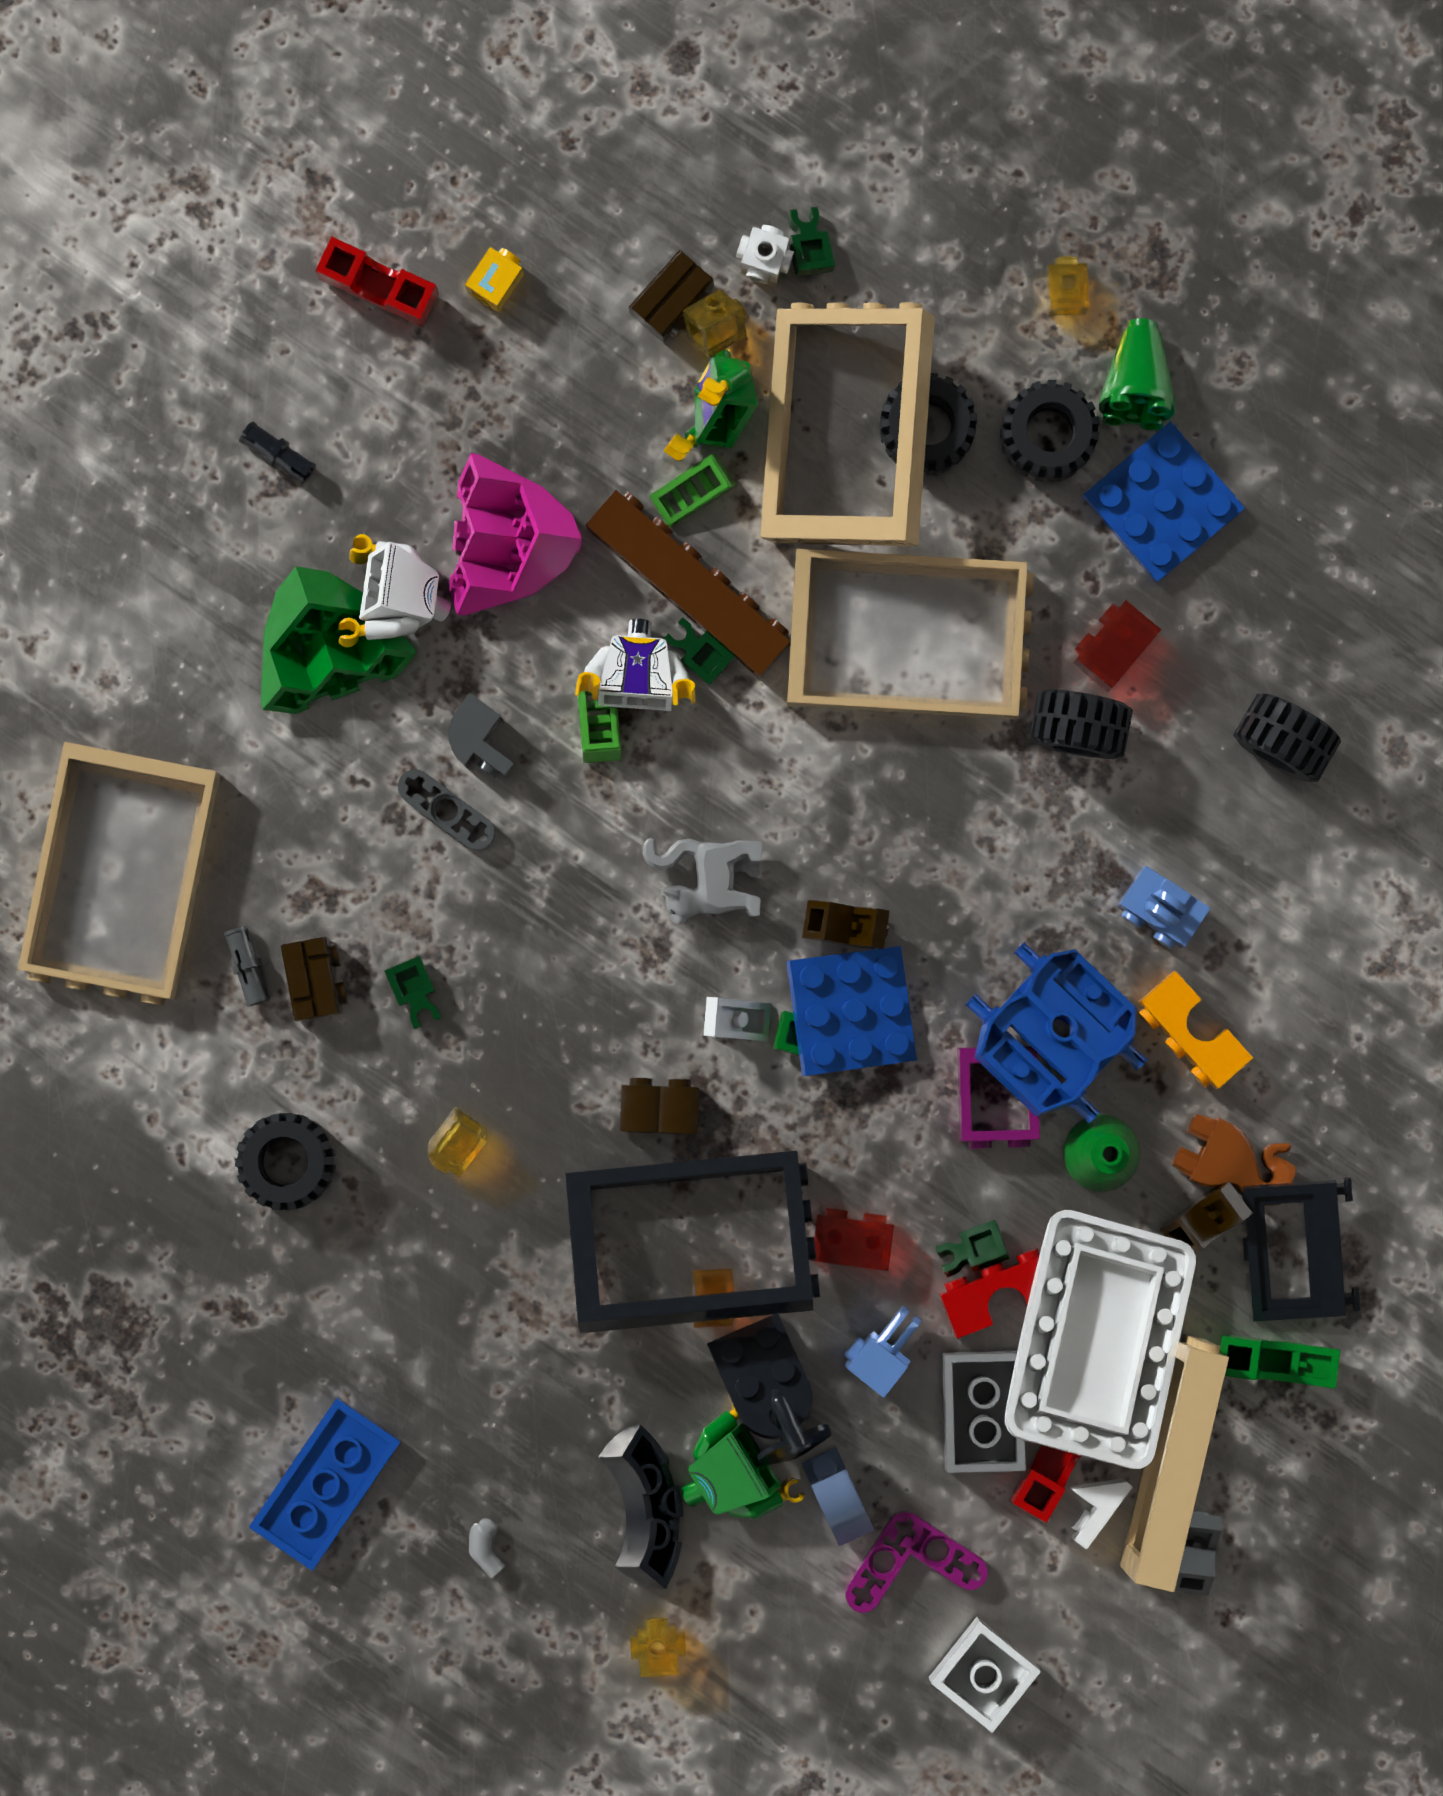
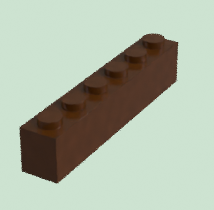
M615 490L586 523V529L700 629L708 632L732 653L738 662L760 680L790 646L791 641L786 638L789 631L773 617L769 621L764 619L757 612L760 606L746 593L743 592L740 596L734 593L728 587L731 581L720 570L714 567L709 571L699 562L702 558L701 554L691 545L685 542L680 546L670 537L673 530L661 519L656 517L651 521L641 511L644 505L629 492L623 496Z

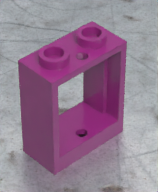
M1024 1046L1037 1059V1051L1031 1046ZM958 1048L960 1141H969V1149L992 1148L993 1140H1008V1148L1031 1147V1139H1040L1039 1116L1036 1117L1029 1109L1028 1130L972 1131L970 1064L980 1062L974 1058L976 1048Z

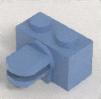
M1148 866L1141 868L1117 905L1124 910L1121 915L1122 918L1138 928L1145 924L1156 932L1153 938L1173 950L1175 945L1180 948L1186 947L1211 909Z
M904 1305L879 1335L873 1331L871 1335L868 1333L864 1340L857 1336L844 1352L845 1357L848 1358L845 1362L846 1368L883 1398L908 1368L907 1365L911 1361L899 1350L922 1321V1319L915 1315L892 1344L887 1342L910 1311Z

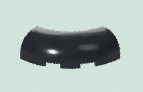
M639 1424L627 1427L617 1434L598 1456V1459L606 1465L614 1476L625 1505V1539L615 1568L639 1583L652 1588L666 1589L674 1574L682 1542H678L679 1517H683L682 1498L679 1485H674L666 1464L669 1462L666 1454L654 1437Z

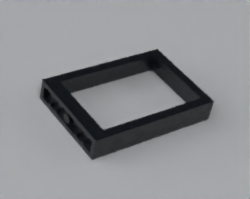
M797 1151L565 1173L577 1320L580 1333L813 1311V1298L820 1297L818 1274L810 1275L809 1260H816L814 1237H806L805 1223H812L810 1199L802 1200L801 1186H808L806 1163L798 1162ZM784 1171L796 1286L600 1305L590 1190Z

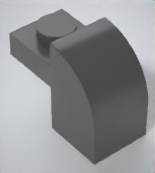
M471 693L467 695L451 719L448 733L451 749L464 767L467 768L476 756L480 759L477 766L487 774L496 778L500 773L507 778L515 768V764L486 743L503 718Z
M1202 1511L1193 1512L1175 1591L1209 1595L1215 1578V1554L1222 1532V1517L1211 1516L1209 1513Z

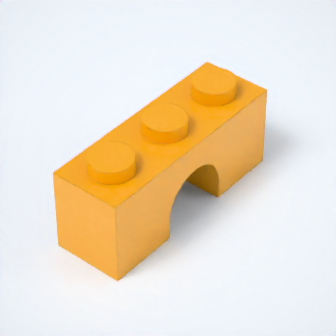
M1173 971L1137 1002L1143 1008L1139 1015L1151 1029L1155 1030L1159 1026L1168 1037L1164 1042L1178 1059L1185 1056L1191 1062L1194 1068L1190 1072L1204 1088L1211 1085L1214 1089H1219L1251 1061L1253 1057L1228 1029H1223L1209 1041H1200L1190 1034L1187 1028V1016L1190 1010L1201 1001V998L1176 971Z

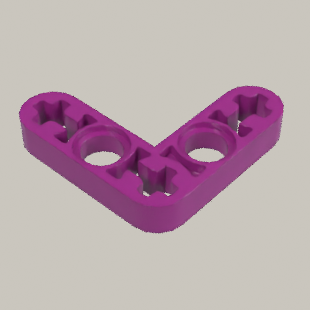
M899 1511L894 1513L888 1520L848 1582L845 1589V1598L848 1605L854 1611L867 1613L873 1610L881 1601L910 1554L967 1590H975L981 1587L987 1579L988 1569L984 1560L979 1555L910 1511ZM907 1519L913 1521L911 1527L915 1533L912 1537L909 1535L903 1536L899 1546L906 1549L900 1554L894 1546L883 1543L886 1536H889L894 1541L899 1532L895 1527V1523L897 1521L905 1523ZM935 1539H941L948 1545V1554L940 1561L931 1560L926 1554L927 1545ZM957 1549L963 1552L958 1557L959 1561L968 1566L973 1561L978 1563L976 1570L980 1576L977 1579L970 1577L967 1582L962 1580L964 1573L955 1565L952 1566L951 1572L944 1569L953 1561ZM888 1551L894 1555L895 1564L890 1571L879 1572L874 1568L873 1558L877 1552ZM865 1569H868L875 1578L884 1580V1583L879 1587L874 1581L869 1590L870 1595L873 1597L870 1602L863 1600L858 1604L855 1602L856 1594L853 1592V1589L856 1586L861 1589L865 1586L869 1578L862 1575Z

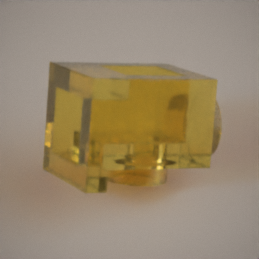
M1075 256L1055 258V264H1048L1046 269L1048 316L1086 315L1089 309L1087 263H1078V257ZM1065 277H1071L1075 281V287L1067 289L1063 287L1061 280Z

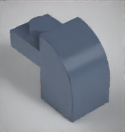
M837 1447L801 1463L839 1546L874 1531V1527Z

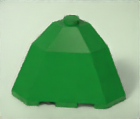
M296 566L277 589L264 629L261 683L262 710L297 714L310 709L308 704L311 701L329 695L331 700H335L360 691L358 684L368 680L380 678L384 682L393 679L401 673L416 655L415 648L404 636L367 640L366 636H361L352 647L340 645V636L354 634L353 631L348 629H338L339 623L343 619L353 618L359 625L365 624L364 620L359 619L363 592L328 571Z

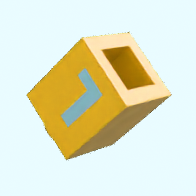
M490 247L465 283L467 293L499 313L524 276L523 269L519 266L521 260L504 248L498 252Z

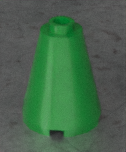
M1099 1114L1089 1124L1083 1119L1069 1131L1063 1145L1065 1166L1069 1175L1079 1185L1089 1190L1099 1192L1115 1190L1126 1184L1138 1168L1140 1161L1139 1141L1131 1127L1117 1117ZM1111 1146L1113 1155L1110 1161H1106L1103 1157V1151L1106 1147Z

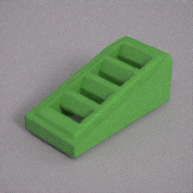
M711 454L649 495L666 524L671 528L736 487L737 484L717 454ZM711 468L720 482V486L715 488L705 472L706 469ZM695 476L698 477L708 493L703 497L692 481V478ZM682 484L694 500V503L691 505L687 503L678 488ZM668 493L672 494L682 510L677 514L665 497Z
M580 692L578 707L583 762L594 763L621 760L617 707L598 706V701H586V696H591V692ZM610 710L608 715L587 716L589 711ZM611 726V730L589 732L588 727Z

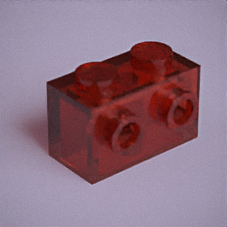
M1127 600L1120 607L1113 603L1099 619V622L1104 626L1094 637L1088 632L1074 649L1079 656L1073 663L1107 692L1115 686L1162 630Z
M825 1208V1215L816 1214L813 1235L816 1260L811 1261L889 1271L894 1224L886 1223V1215L864 1213L863 1220L848 1218V1210Z

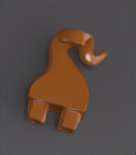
M1198 1114L1193 1115L1186 1133L1204 1141L1199 1153L1196 1154L1179 1146L1171 1162L1174 1168L1187 1175V1180L1200 1186L1218 1187L1230 1182L1234 1188L1243 1194V1186L1292 1183L1297 1169L1292 1163L1278 1157L1279 1153H1286L1291 1149L1289 1143L1271 1144L1265 1147L1261 1158L1262 1163L1273 1176L1270 1182H1263L1259 1174L1253 1148L1245 1133L1237 1126L1221 1118L1212 1119ZM1268 1204L1264 1206H1276L1280 1204Z

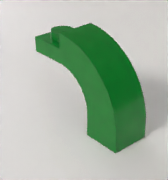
M1222 1335L1220 1353L1229 1357L1225 1373L1227 1377L1248 1380H1275L1336 1389L1341 1349L1246 1336Z

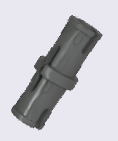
M242 926L225 932L224 936L226 937L234 962V966L231 967L233 974L238 975L246 1006L249 1007L269 1001L270 995L268 994L260 969L263 966L261 958L256 957L248 926Z

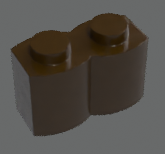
M629 1078V1085H621L620 1132L697 1134L699 1087H691V1080L668 1079V1086H652V1078Z

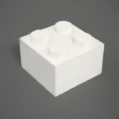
M976 1617L931 1673L929 1680L933 1686L993 1733L1040 1674L1041 1670L1035 1662L979 1617Z

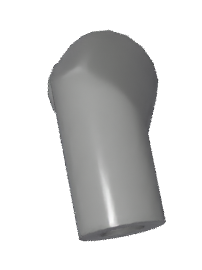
M484 1518L480 1520L479 1524L475 1523L470 1529L469 1554L490 1578H493L505 1565L491 1550L492 1537L497 1534V1526L492 1520Z

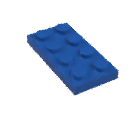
M337 1397L249 1525V1528L313 1571L401 1440Z

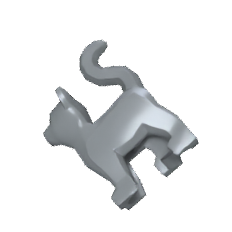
M647 839L643 844L642 854L645 862L654 869L665 870L674 867L685 854L694 857L696 861L697 888L695 890L681 885L665 887L661 890V895L666 897V908L671 916L672 923L683 925L690 917L698 913L719 915L734 910H745L749 917L760 916V898L746 892L734 890L733 883L734 873L739 871L745 872L750 878H760L759 861H762V842L738 840L720 844L684 839L676 841L667 853L663 855L657 852L654 839Z

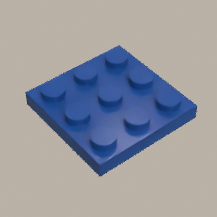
M1171 421L1082 495L1083 499L1156 584L1245 509Z
M901 946L786 961L802 1076L917 1061Z

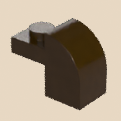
M808 900L802 938L859 948L884 949L885 938L889 930L888 919L890 911L878 908L855 907L828 901Z
M1228 1182L1221 1187H1214L1161 1227L1160 1231L1166 1237L1187 1243L1194 1253H1197L1208 1246L1221 1233L1243 1222L1252 1212L1244 1202L1243 1197Z

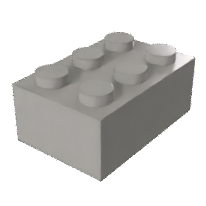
M1017 1350L942 1352L944 1457L947 1473L1026 1471L1025 1440L1012 1436L1005 1425V1411Z

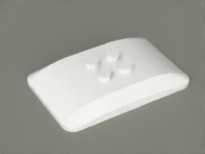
M1073 1210L1057 1212L1050 1218L1029 1296L1006 1405L1005 1425L1012 1436L1128 1469H1141L1152 1462L1156 1452L1176 1359L1177 1346L1181 1336L1196 1266L1195 1253L1187 1243Z

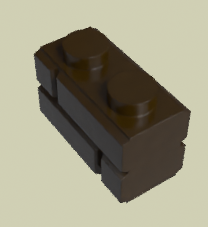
M679 250L631 303L629 313L661 342L664 343L669 336L676 339L688 326L689 321L685 318L695 307L701 311L715 295L711 291L714 287V280L683 251Z
M320 937L281 945L294 1021L300 1022L342 1014L341 1005L348 1004L344 981L337 982L335 967L341 966L337 943L330 944L328 937Z

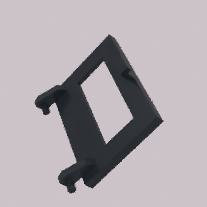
M1351 1177L1343 1178L1344 1183L1337 1184L1336 1180L1243 1186L1244 1202L1252 1212L1246 1219L1247 1237H1242L1244 1261H1249L1253 1322L1346 1316L1345 1305L1352 1304L1353 1311L1361 1310L1359 1287H1352L1350 1293H1344L1337 1195H1345L1346 1202L1353 1201ZM1303 1202L1310 1297L1271 1299L1264 1205Z

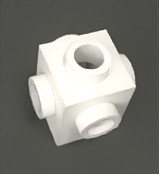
M762 225L761 229L753 227L750 237L742 236L736 257L742 259L741 272L746 273L748 279L762 284H768V281L777 284L780 273H788L794 251L788 250L790 238L783 236L784 231L773 226ZM758 248H767L773 250L771 255L764 257L759 254Z

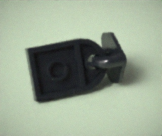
M779 1314L771 1315L707 1343L714 1363L742 1424L759 1437L780 1439L781 1441L764 1449L757 1455L760 1466L795 1460L832 1435L828 1424L819 1425L804 1432L801 1429L811 1414L813 1405L812 1390ZM771 1413H773L774 1424L770 1420Z

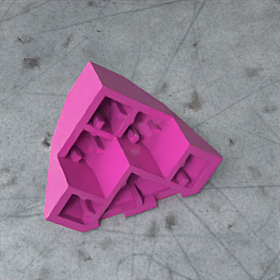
M470 453L457 487V498L461 500L463 512L462 521H455L452 551L459 552V560L454 573L450 574L449 592L456 613L463 616L534 595L568 569L574 554L580 551L582 545V534L577 528L573 514L545 488L479 454Z

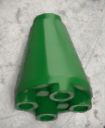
M1132 319L1128 322L1127 328L1122 333L1099 397V411L1103 414V423L1110 426H1120L1124 423L1140 425L1144 430L1156 431L1163 428V421L1169 420L1175 414V397L1162 335L1158 330L1157 322L1151 319Z

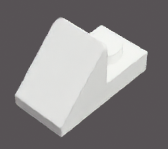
M707 997L704 1036L768 1042L771 1003Z
M1124 1479L1070 1486L1075 1493L1093 1505L1090 1511L1083 1509L1072 1523L1071 1528L1075 1531L1071 1537L1074 1541L1088 1549L1133 1486Z

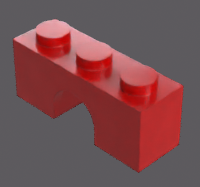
M332 236L315 270L319 280L422 328L439 295L436 284L404 269L396 271L370 258L365 251Z
M1038 1248L1017 1255L1018 1263L1004 1268L1002 1262L981 1269L982 1277L969 1282L966 1276H962L944 1283L946 1290L938 1294L957 1339L993 1325L988 1311V1303L992 1294L1001 1288L1009 1287L1016 1289L1021 1294L1027 1308L1040 1255Z
M1040 1445L1011 1495L1010 1501L1047 1523L1066 1490L1065 1485L1071 1472L1082 1456Z

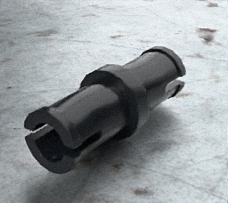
M254 421L249 423L242 432L246 436L241 435L239 438L240 443L245 444L264 457L267 465L272 468L277 466L296 479L301 485L312 475V472L309 470H315L316 464L291 449L288 441L284 438L278 440L259 427Z

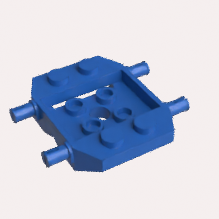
M1024 941L1013 954L1030 968L1031 974L999 1008L996 1006L994 1009L985 1003L977 993L965 1004L982 1020L981 1023L983 1024L974 1058L1036 1117L1069 1106L1070 1108L1073 1107L1089 1124L1100 1111L1084 1097L1087 1093L1085 1089L1116 1055H1121L1136 1071L1148 1060L1131 1044L1134 1041L1133 1036L1136 1034L1137 1008L1077 950L1051 953L1048 957L1044 954L1040 957ZM1053 1020H1062L1068 1025V1037L1063 1038L1056 1035L1052 1027ZM1009 1026L1020 1035L1024 1042L1036 1050L1048 1062L1051 1068L1055 1069L1066 1079L1063 1084L1007 1031Z

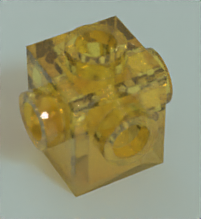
M668 1617L645 1619V1625L637 1626V1636H630L631 1659H639L640 1677L679 1675V1656H686L685 1632L677 1633L676 1623H668ZM654 1642H661L665 1647L662 1650H655L651 1645Z

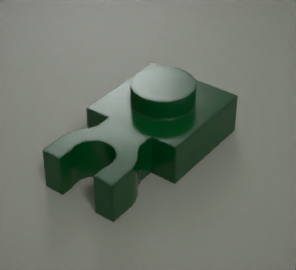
M818 206L810 207L807 213L810 222H802L798 217L797 209L790 210L787 215L789 226L796 234L791 235L789 239V248L791 251H794L792 261L796 277L833 272L836 267L828 231L818 232L817 229L820 218Z
M682 617L678 625L685 629L686 637L683 640H675L668 633L664 639L672 648L681 649L686 652L681 662L710 687L734 660L735 656L708 632H705L698 638L694 634L692 625Z
M420 955L384 970L398 1005L410 1004V1021L414 1029L422 1027L418 1020V1014L423 1009L431 1011L434 1021L442 1018L438 1008L427 998L428 994L435 992V988Z
M996 1220L959 1233L962 1240L961 1243H944L935 1247L940 1258L954 1255V1260L950 1264L942 1266L947 1278L956 1275L968 1264H970L973 1272L1010 1259Z

